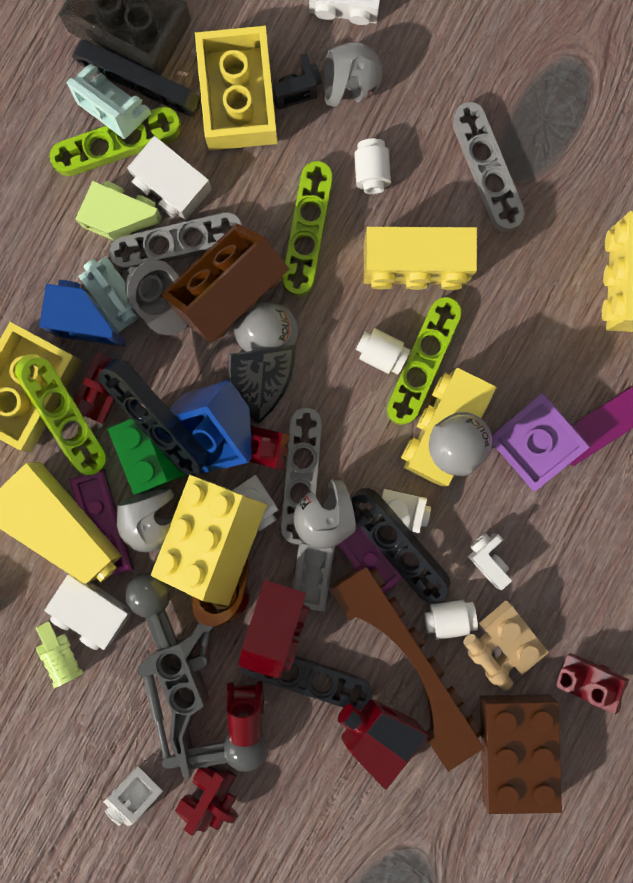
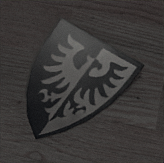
M295 345L247 352L242 350L240 353L230 354L229 379L249 406L250 417L257 423H260L274 410L285 394L293 373Z

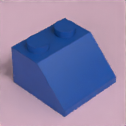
M59 280L58 285L46 284L39 324L40 328L56 337L125 347L126 340L97 301L88 294V290L80 288L79 283L68 280Z
M230 380L185 393L169 409L207 452L208 462L200 470L201 474L245 464L251 460L250 408Z

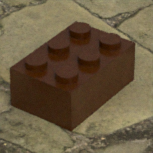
M236 223L160 296L186 325L212 343L227 334L231 324L241 315L251 311L256 305V301L267 290L276 287L289 268L265 237Z
M550 694L480 696L481 730L484 733L481 735V743L484 747L481 750L482 802L488 813H562L559 702Z

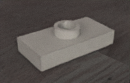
M300 538L293 589L306 593L303 605L309 606V610L325 612L335 546L319 549L308 545Z

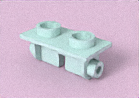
M107 256L98 262L95 259L88 261L83 266L86 271L78 277L116 329L121 332L140 318L127 299L125 293L126 282Z

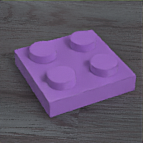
M544 392L492 435L494 447L534 492L590 448V444Z

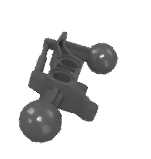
M149 572L137 575L127 586L126 603L133 613L146 618L157 649L139 665L138 673L144 679L153 722L156 723L164 758L162 766L165 769L180 767L184 779L190 778L195 768L225 763L241 772H251L258 769L268 756V743L263 733L256 744L248 747L234 745L229 739V734L224 742L192 747L189 727L194 713L203 708L210 699L199 670L205 668L209 663L207 648L210 646L211 632L214 626H206L199 622L191 635L177 641L165 611L170 600L168 584L152 577ZM199 642V645H201L200 654L193 657L192 651ZM167 654H175L180 658L182 663L180 669H174L168 665L166 660ZM153 674H157L172 712L170 744L174 751L173 755H170L162 721L164 718ZM186 687L192 690L195 701L187 702L183 700L179 689Z

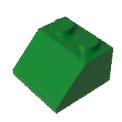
M133 419L107 428L133 495L144 494L189 476L180 472Z

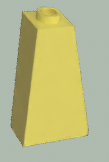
M41 462L26 463L0 488L1 530L84 584L96 579L102 582L115 572L117 567L114 563L122 557L121 553Z

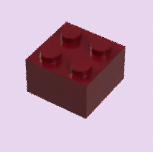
M264 580L243 643L238 667L279 679L283 669L290 670L299 641L294 640L293 636L300 637L310 608L303 605L306 596L305 592Z

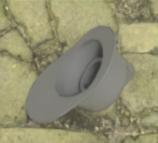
M157 259L145 261L137 267L131 266L128 269L129 275L125 283V293L131 307L142 320L155 332L164 335L176 334L186 328L187 325L160 296L179 278L174 269L165 261Z

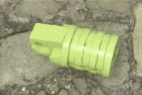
M49 621L37 626L36 630L43 644L36 647V651L40 659L44 661L50 679L52 678L53 687H59L82 675V668H79V664L74 658V653L70 649L71 645L65 633L57 637Z

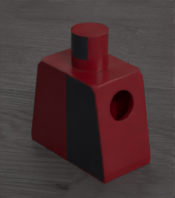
M374 699L368 701L361 711L352 704H347L338 715V722L347 728L342 734L341 740L356 760L386 790L429 737L415 719Z

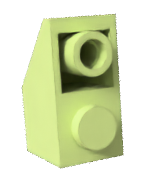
M92 181L75 220L83 228L114 241L119 237L134 234L159 224L162 216L158 209L155 208L156 203L141 195H137L135 199L123 194L125 191L123 188L108 181H105L104 185Z

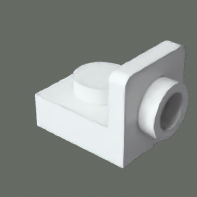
M254 475L233 489L235 492L267 504L258 528L259 531L277 520L273 513L278 511L279 508L257 475Z
M383 489L381 497L410 531L419 533L421 526L427 527L431 512V506H426L427 498ZM381 514L378 515L376 521L382 516Z
M485 533L470 546L473 552L467 557L495 588L503 590L512 581L506 575L509 568L496 554L492 557L489 556V553L503 539L499 534L493 533L488 536Z
M137 766L111 795L103 801L108 806L105 813L117 825L121 826L124 822L127 826H131L163 790Z

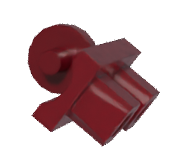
M96 352L74 399V403L82 415L104 424L115 399L101 384L99 373L113 359Z
M250 425L252 458L249 462L284 470L283 456L287 455L289 450L286 444L289 441L290 434Z
M569 653L566 655L564 666L560 670L557 688L578 696L599 708L617 714L620 712L622 697L628 686L629 679L612 672L605 665H597L580 656Z
M210 766L198 768L192 783L204 791L201 799L198 800L191 794L185 795L175 809V812L187 823L183 829L184 831L193 836L196 831L206 832L209 825L219 830L224 821L235 823L239 816L232 808L236 796L228 793L237 776L230 770L218 771Z

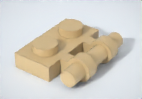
M504 601L479 623L486 631L481 638L478 639L474 634H470L463 640L464 645L468 649L469 657L474 663L481 664L486 670L485 675L494 685H498L503 691L509 690L513 685L512 679L508 676L509 671L513 667L523 675L549 653L508 601ZM498 646L503 654L495 660L492 656V650Z

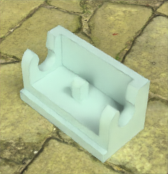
M93 64L86 66L74 79L70 78L66 82L76 103L123 139H126L151 114L149 107L140 104L142 99L138 96H129L107 80L106 76L102 73L95 76L88 83L90 77L98 71V67Z

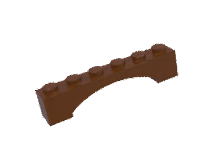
M362 563L330 584L329 589L349 621L357 617L378 628L398 645L415 667L424 687L429 707L430 728L426 730V733L429 735L427 740L449 772L484 749L478 739L484 733L472 715L465 719L459 710V707L464 703L454 687L451 686L448 689L444 687L439 679L444 675V672L433 656L426 659L420 650L425 643L413 626L407 630L400 618L406 614L395 597L388 600L381 590L387 584L376 567L368 570L366 565Z

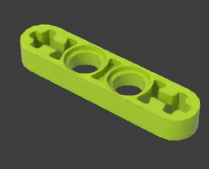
M168 107L150 110L151 114L137 127L141 131V139L133 145L126 144L121 136L107 126L60 141L52 147L49 155L50 162L61 175L74 176L138 154L152 139L149 138L148 132L143 125L145 123H148L150 128L153 129L151 130L153 136L157 137L164 144L170 143L180 135L181 123L179 117L174 110ZM166 118L168 122H173L169 124L170 130L167 132H163L162 128H156L161 125L160 119ZM97 139H104L109 143L108 151L102 156L93 155L90 150L91 144ZM79 146H83V151L88 157V160L84 161L82 156L78 155L81 154V151L78 148ZM67 151L71 156H74L70 159L71 165L69 166L59 162L63 159V153Z
M321 161L308 163L301 173L285 260L289 270L283 275L285 290L295 297L305 296L312 290L316 275L332 187L331 169L326 163ZM315 171H320L322 178L327 179L326 181H320L318 187V196L324 195V199L311 195L312 180L307 177L314 176ZM307 204H315L321 211L320 217L315 221H307L301 216L302 208ZM302 237L310 238L314 242V250L308 255H301L294 248L296 241ZM292 259L300 263L312 262L311 267L304 264L303 278L308 280V283H302L300 289L294 288L293 282L288 280L289 277L296 276L298 268L297 263L291 264Z
M439 298L428 311L387 403V416L395 424H408L419 413L461 317V308L452 298ZM444 306L450 307L449 314L454 316L453 320L447 319L442 326L441 331H448L447 336H444L438 330L427 328L429 323L435 328L440 318V315L435 311L436 309L442 310ZM432 336L438 339L440 351L435 355L425 354L421 349L423 338ZM420 368L425 372L426 382L423 386L413 387L408 383L407 372L410 369ZM401 386L410 393L420 394L418 400L413 396L411 397L407 408L412 410L411 415L405 414L402 419L396 416L397 410L393 408L394 403L400 404L406 393L399 392Z
M36 354L23 356L15 367L16 377L65 456L80 473L85 475L98 473L105 464V453L53 366L46 359ZM34 364L40 368L37 371L38 375L46 385L40 386L35 379L27 377L31 374L29 368L31 365ZM53 392H58L61 396L59 407L53 411H47L44 406L45 398ZM70 421H76L79 426L77 434L71 439H64L62 435L63 427ZM82 445L84 449L91 453V462L89 464L83 462L85 457L81 450L76 447Z

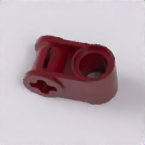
M257 681L256 685L235 686L233 682H228L226 697L229 739L236 746H252L260 740L262 735V714H264L263 681Z

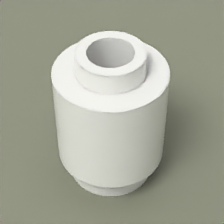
M371 138L362 140L357 144L358 149L354 153L356 186L363 189L366 194L382 193L385 190L384 188L391 184L389 149L385 147V141L381 139Z
M376 328L373 329L371 334L365 331L356 348L357 351L361 352L359 360L387 374L391 371L397 375L410 353V349L403 346L404 342Z
M464 600L431 604L430 612L424 613L427 634L433 633L435 640L470 635V631L478 630L477 614L473 602L465 603Z

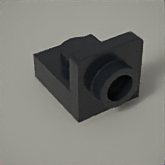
M307 53L300 55V66L303 75H286L280 78L277 83L272 84L278 110L317 98V85L322 84L317 64H310Z

